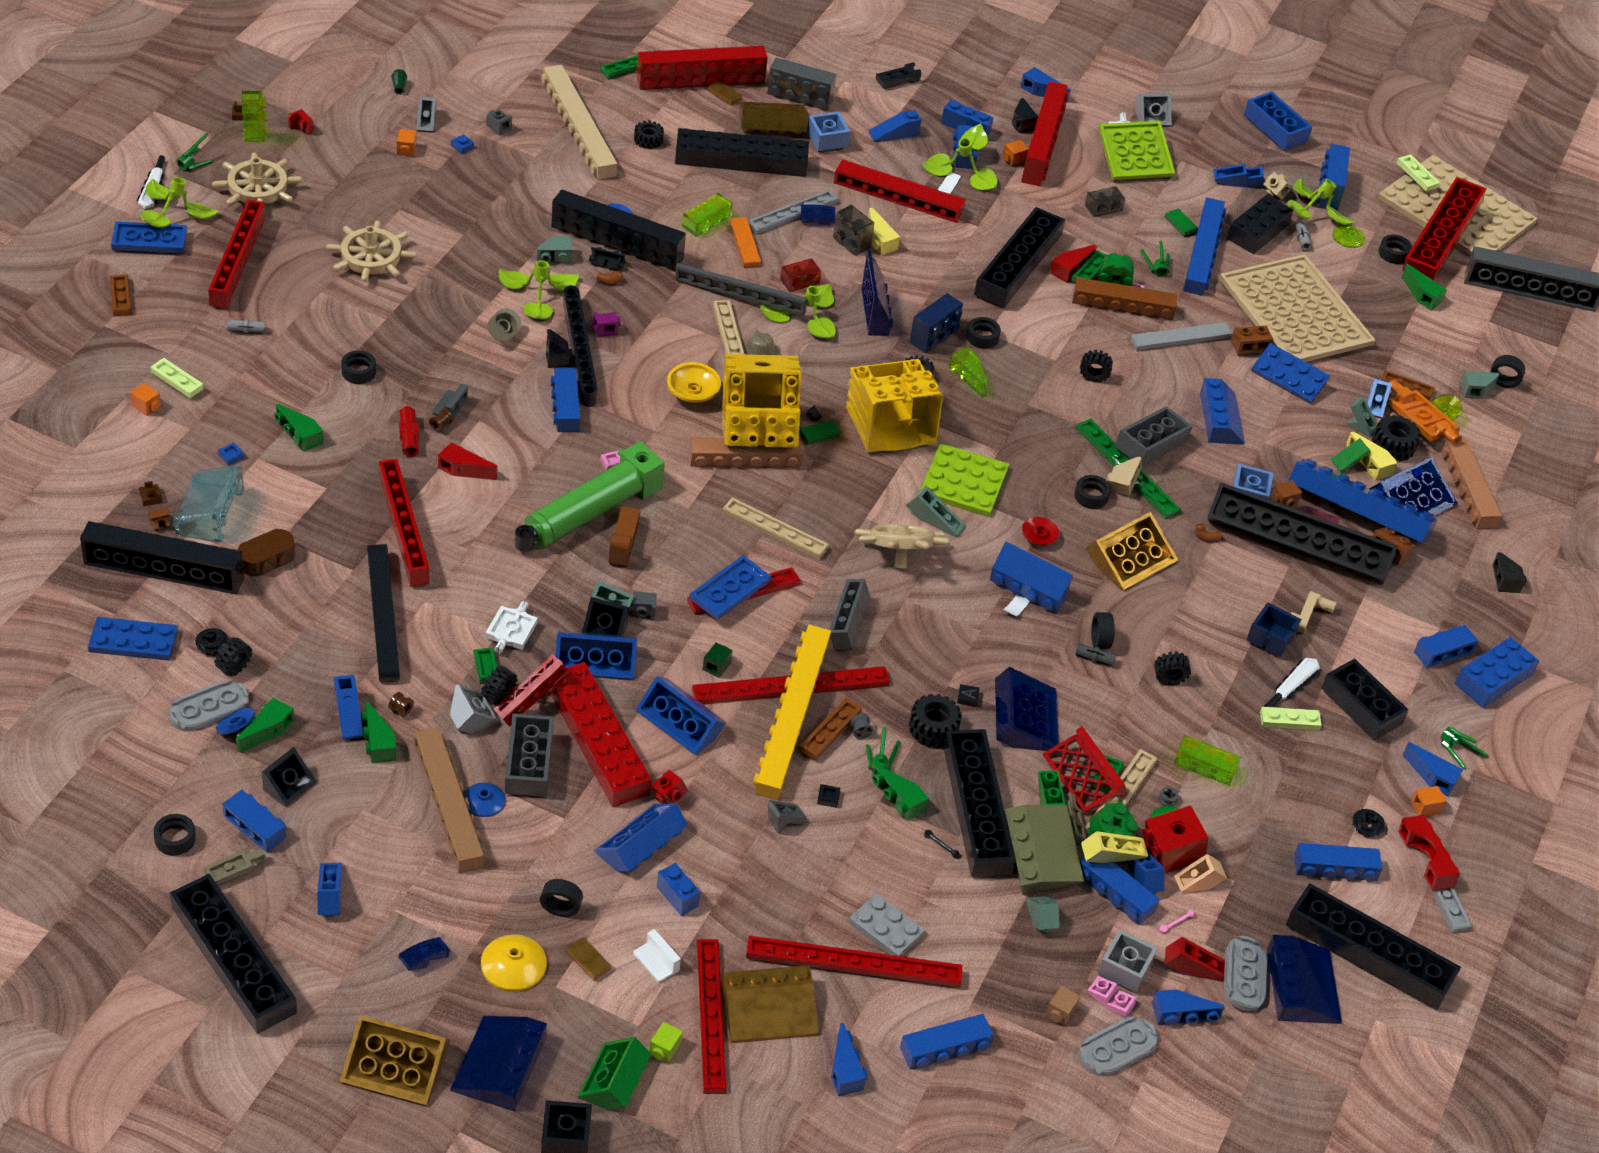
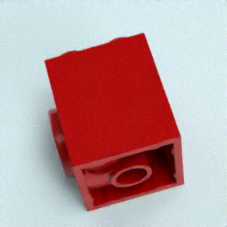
M1191 805L1145 820L1143 839L1146 850L1164 867V874L1187 867L1206 855L1209 837Z

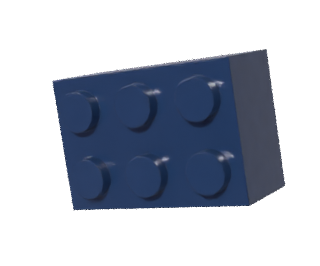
M946 293L915 315L909 343L926 353L930 349H934L941 341H945L952 333H956L960 328L959 323L963 313V303Z

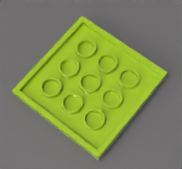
M1161 121L1099 124L1098 130L1112 181L1174 177L1175 170Z
M940 443L921 489L927 486L947 505L990 517L1007 474L1009 463Z

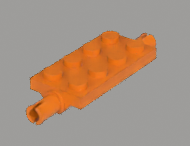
M1396 379L1389 382L1392 383L1391 390L1396 395L1389 398L1387 404L1400 416L1414 422L1425 438L1433 442L1446 437L1454 445L1462 441V436L1458 434L1460 427L1417 390L1411 391L1409 388L1402 386Z

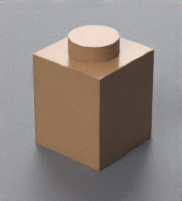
M1061 985L1049 1003L1046 1016L1050 1017L1054 1022H1059L1065 1026L1077 1008L1080 995Z

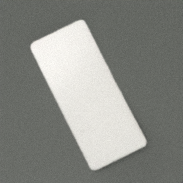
M954 173L947 175L938 190L950 194L959 181L960 175Z
M1017 594L1003 610L1017 616L1030 601Z

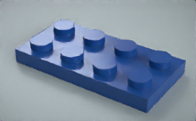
M115 222L111 249L120 251L184 253L187 225L169 224L165 228H158L148 223Z
M1272 343L1268 345L1251 368L1253 373L1309 404L1314 401L1330 379L1329 374Z
M743 555L691 592L689 599L718 620L771 581V575Z
M97 617L88 644V652L170 661L178 633V625Z

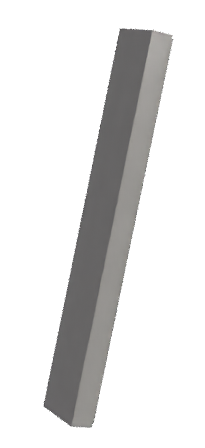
M826 190L748 220L750 229L758 235L838 204L839 199L830 190Z
M1226 322L1133 334L1130 340L1136 351L1228 339L1231 338L1232 333Z

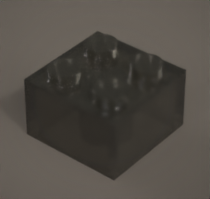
M851 204L836 212L833 238L857 256L871 248L874 222Z

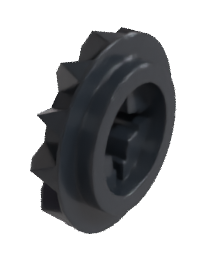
M209 628L197 635L195 643L197 649L201 650L203 654L210 653L213 655L214 652H218L219 648H223V643L227 644L228 636L220 629ZM213 640L216 641V643H212L211 645H209L208 643L212 642Z
M1371 809L1358 810L1352 818V825L1356 827V831H1361L1363 836L1366 834L1371 838L1374 835L1379 836L1385 827L1382 816ZM1365 821H1368L1369 824H1372L1371 827H1369L1368 824L1365 823Z

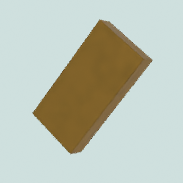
M721 81L708 86L710 93L730 106L742 100V94Z
M584 937L566 948V953L593 981L611 970V965Z

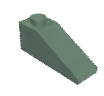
M927 486L914 494L906 504L919 519L954 537L966 525Z

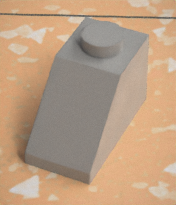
M419 96L417 130L434 131L437 112L436 98Z

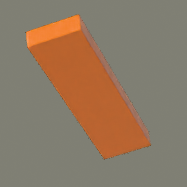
M747 217L730 218V225L743 267L760 266L761 260Z

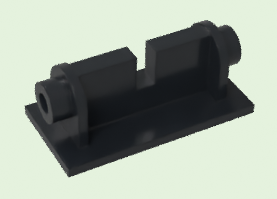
M591 247L592 255L589 257V262L604 267V263L607 261V268L623 269L626 263L624 254L619 251H607L602 247Z

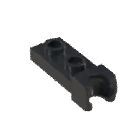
M912 62L905 64L901 68L877 73L876 80L883 88L905 82L914 83L920 81L921 70H914L915 63Z

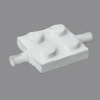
M522 601L518 609L501 606L485 633V638L498 642L494 648L495 652L498 653L499 651V654L502 653L506 645L520 650L524 648L538 623V617L531 616L525 612L529 606L527 602L524 604V601Z

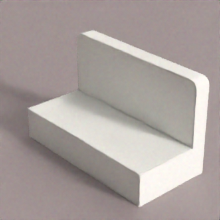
M655 929L647 933V943L633 951L636 959L658 983H661L680 970L681 958Z

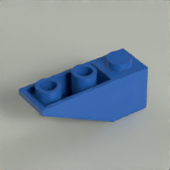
M1034 67L1023 74L1021 88L1033 95L1044 97L1049 81L1060 82ZM1067 87V91H1066V92H1069V96H1068V100H1067V102H1068V101H1069V97H1070L1071 89Z
M354 675L334 677V694L342 738L345 740L363 737Z
M1408 742L1403 753V757L1429 787L1438 786L1441 792L1449 797L1463 769L1411 742Z
M1177 989L1156 991L1152 1001L1158 1025L1192 1024L1199 1021L1214 1022L1220 1020L1225 1008L1222 1004Z
M840 1023L831 1079L838 1096L864 1090L865 1081L868 1079L866 1069L861 1067L859 1052L852 1045L851 1032L846 1030L844 1023Z

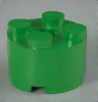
M1111 253L1103 258L1099 281L1127 286L1133 284L1134 262L1129 256Z
M1110 803L1090 817L1088 833L1089 836L1096 831L1134 836L1135 831L1138 829V824L1123 803Z

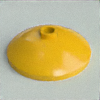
M688 362L675 366L669 372L667 387L674 396L683 401L700 403L714 398L719 393L721 379L713 368L702 363Z
M511 934L501 936L489 943L481 956V970L485 979L492 986L507 992H520L532 988L540 982L547 968V958L543 948L535 940L523 935Z

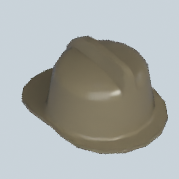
M504 308L497 311L489 320L487 328L493 338L501 342H507L520 330L521 320L515 311Z
M758 330L755 331L751 340L746 344V350L751 355H782L774 345L771 335L761 333Z

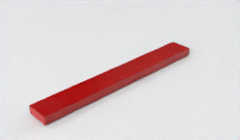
M697 939L703 1094H726L719 939Z

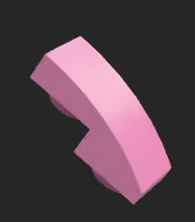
M1100 976L1095 979L1088 989V994L1099 1003L1124 1017L1128 1016L1137 1003L1136 997L1118 990L1117 983Z

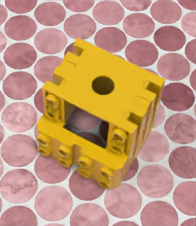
M725 354L722 401V430L725 445L798 447L802 374L798 356ZM733 435L738 436L736 440L731 439ZM751 436H756V439L753 441L749 438ZM770 436L775 437L773 441L768 440ZM790 436L793 437V440L790 442L786 440Z
M919 359L850 368L852 379H849V390L847 393L849 401H846V408L867 453L884 450L899 451L921 445L936 444L943 394L932 373L924 370Z

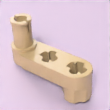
M1310 591L1301 614L1290 613L1302 619L1297 632L1304 634L1314 608L1318 607L1333 613L1337 602Z

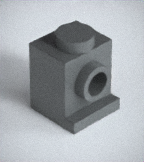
M500 109L496 111L491 110L487 114L486 126L496 134L501 135L512 129V116L505 114Z
M633 591L634 598L629 607V611H632V616L651 617V620L655 621L657 593Z

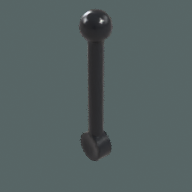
M925 830V838L934 840L949 851L952 857L957 858L959 856L958 850H953L932 835L931 830Z

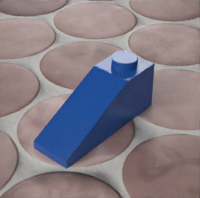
M916 110L901 112L870 129L869 134L874 142L918 136L921 118Z
M1148 851L1147 858L1127 860L1126 863L1136 881L1153 894L1164 891V867Z
M320 863L317 890L318 915L326 917L340 915L342 863Z

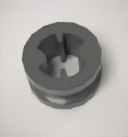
M1164 787L1159 796L1160 804L1163 806L1176 805L1179 796L1177 790L1172 787Z

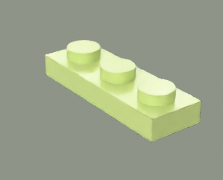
M1411 154L1398 158L1397 164L1426 192L1439 188L1440 182Z
M165 358L150 367L152 374L189 398H192L204 389L203 383Z
M1261 707L1260 710L1262 727L1320 731L1322 726L1319 710Z

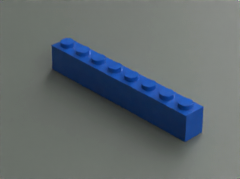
M1208 197L1205 199L1185 280L1184 292L1203 296L1204 290L1209 288L1213 271L1211 269L1214 266L1222 232L1221 228L1224 223L1223 218H1225L1227 210L1224 208L1225 201Z

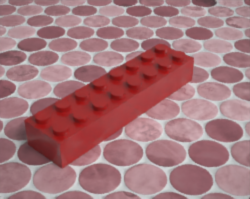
M764 46L638 52L636 78L640 90L710 86L719 81L726 85L765 83L768 56Z
M1052 81L1048 83L1026 156L1022 183L1040 187L1042 180L1045 181L1066 110V102L1069 96V92H1066L1068 85Z
M1456 177L1406 256L1402 272L1406 264H1409L1435 281L1483 203L1487 188Z
M583 662L567 667L569 672L549 690V693L611 806L616 807L649 796L651 794L652 779L588 666Z

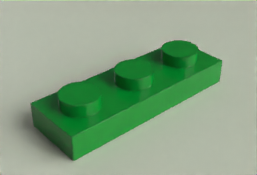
M1097 250L1073 274L1071 281L1075 282L1076 277L1094 280L1100 273L1103 258L1107 255Z

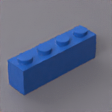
M554 368V376L550 377V384L554 386V388H551V398L555 399V401H552V412H556V414H553V425H557V432H579L580 412L576 368Z
M1298 843L1294 853L1296 875L1307 877L1318 876L1377 881L1383 869L1380 850L1376 848Z
M1085 858L1080 861L1084 881L1095 888L1099 894H1102L1111 901L1115 907H1118L1127 914L1131 920L1141 925L1156 912L1160 899L1114 862L1094 863L1087 862Z
M979 1014L903 1035L900 1049L909 1069L924 1068L931 1063H941L956 1056L963 1057L974 1051H984L991 1047L994 1034L984 1014Z

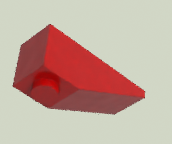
M1090 245L1061 253L1052 260L1050 274L1067 283L1072 279L1073 274L1096 252L1097 246Z
M1184 937L1177 939L1166 947V966L1181 974L1224 982V959Z

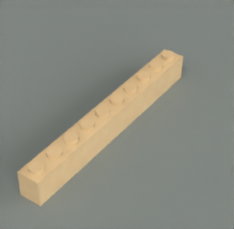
M562 65L544 67L543 75H541L542 83L546 85L548 94H551L552 101L557 105L559 114H562L563 121L568 125L569 132L573 134L574 141L579 145L581 154L583 153L586 163L590 165L591 173L596 176L597 180L616 177L617 162Z

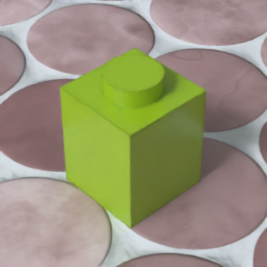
M663 1022L650 1041L649 1051L651 1055L657 1060L669 1063L682 1043L683 1031Z

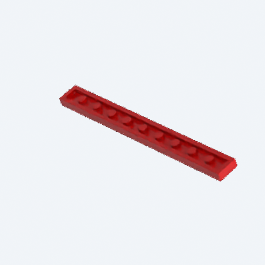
M885 666L820 672L812 694L889 686L890 680ZM792 675L692 685L693 698L702 704L781 697L782 692L786 693L787 691L784 688L787 677L791 678Z
M750 935L748 938L746 958L800 966L810 965V967L953 987H961L963 965Z

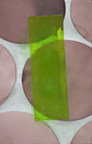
M968 346L952 353L949 367L984 398L988 382L979 356Z

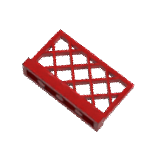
M1083 726L1076 730L1075 735L1043 753L1044 759L1052 770H1058L1060 781L1067 791L1075 795L1077 805L1084 815L1118 795L1121 798L1127 794L1125 783ZM1077 742L1079 745L1078 752L1069 751L1068 746ZM1055 753L1062 754L1060 762L1052 761L1050 756ZM1066 755L1076 756L1075 763H1064ZM1079 758H1088L1090 760L1088 766L1078 765ZM1062 768H1072L1071 776L1062 775ZM1076 769L1087 771L1085 779L1075 777ZM1090 771L1100 774L1099 781L1088 779ZM1073 782L1083 783L1082 790H1073ZM1087 784L1097 785L1096 792H1085ZM1101 786L1109 787L1112 790L1106 795L1099 794ZM1083 797L1094 798L1093 803L1085 807L1082 803Z

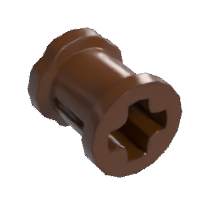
M442 409L440 414L429 419V424L434 431L441 432L445 425L454 421V418L449 410Z

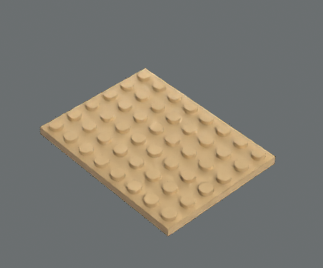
M1432 155L1420 164L1440 182L1439 188L1426 192L1406 173L1381 191L1377 199L1425 228L1456 177L1484 188L1487 187L1457 170L1452 165L1442 161L1439 157ZM1487 188L1483 203L1457 243L1456 248L1471 256L1474 246L1500 251L1532 227L1538 218L1495 193L1490 188Z
M1306 254L1221 273L1219 276L1221 283L1255 326L1267 325L1273 337L1272 344L1305 362L1372 346L1375 343L1374 337Z

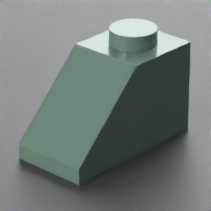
M598 581L591 597L630 607L634 595Z
M1048 896L1026 897L1032 924L1035 928L1039 929L1040 932H1052L1054 928H1060L1058 902Z

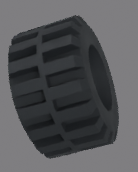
M1388 415L1385 418H1381L1378 422L1372 442L1387 450L1395 460H1408L1416 451L1421 432L1419 427H1416V424L1411 422L1410 419H1406L1403 416Z
M928 694V697L924 695L921 699H917L915 704H913L909 721V731L912 733V737L918 739L920 744L925 743V746L928 747L930 745L933 748L943 747L946 731L959 730L962 716L960 707L955 705L956 702L954 700L950 701L949 697H942L941 694H937V696Z

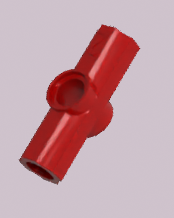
M404 406L399 410L400 440H402V451L407 457H414L419 453V426L416 423L415 409L411 408V406Z

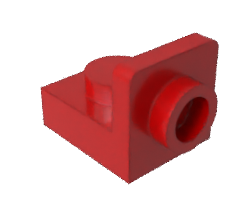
M302 109L288 114V127L290 129L299 127L307 135L314 133L313 119Z

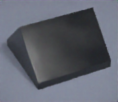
M591 597L582 633L623 636L628 626L629 607Z
M295 747L291 748L262 771L263 790L283 806H287L317 782Z

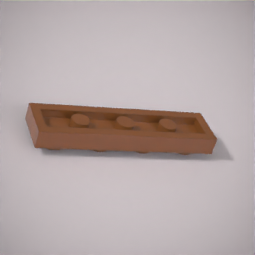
M845 698L801 743L799 751L816 760L851 724V719L862 712V707Z

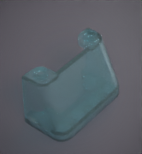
M231 465L209 469L192 475L190 487L178 515H175L172 525L175 527L177 536L222 543L224 534H222L221 527L226 525L228 510L234 496H241L244 490L241 466Z

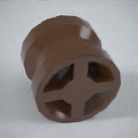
M397 692L390 699L388 708L391 711H397L401 717H405L411 711L414 700L410 697L405 698L403 693Z

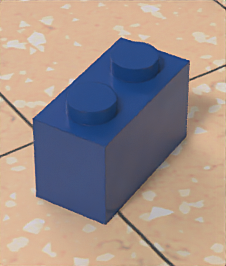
M676 862L658 872L657 888L680 916L699 907L700 891Z

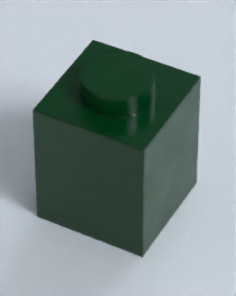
M715 642L704 656L703 671L720 678L731 664L733 650Z

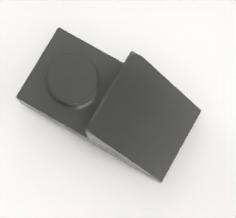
M773 800L768 802V819L777 833H780L788 823L802 825L805 822L806 817L797 804Z

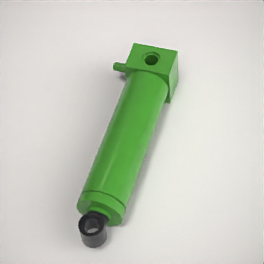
M641 441L625 450L620 449L617 453L620 456V463L526 516L525 525H520L515 530V547L522 552L532 550L534 543L539 547L545 548L635 494L641 499L649 497L663 488L665 462Z

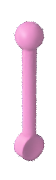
M1188 910L1187 914L1168 925H1161L1159 932L1166 934L1169 928L1187 918H1193L1195 912Z

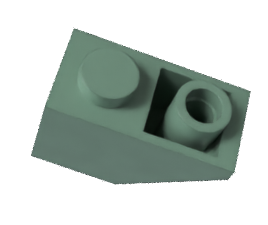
M553 236L537 247V261L571 263V236Z
M1465 371L1460 383L1464 398L1482 399L1494 389L1499 373Z

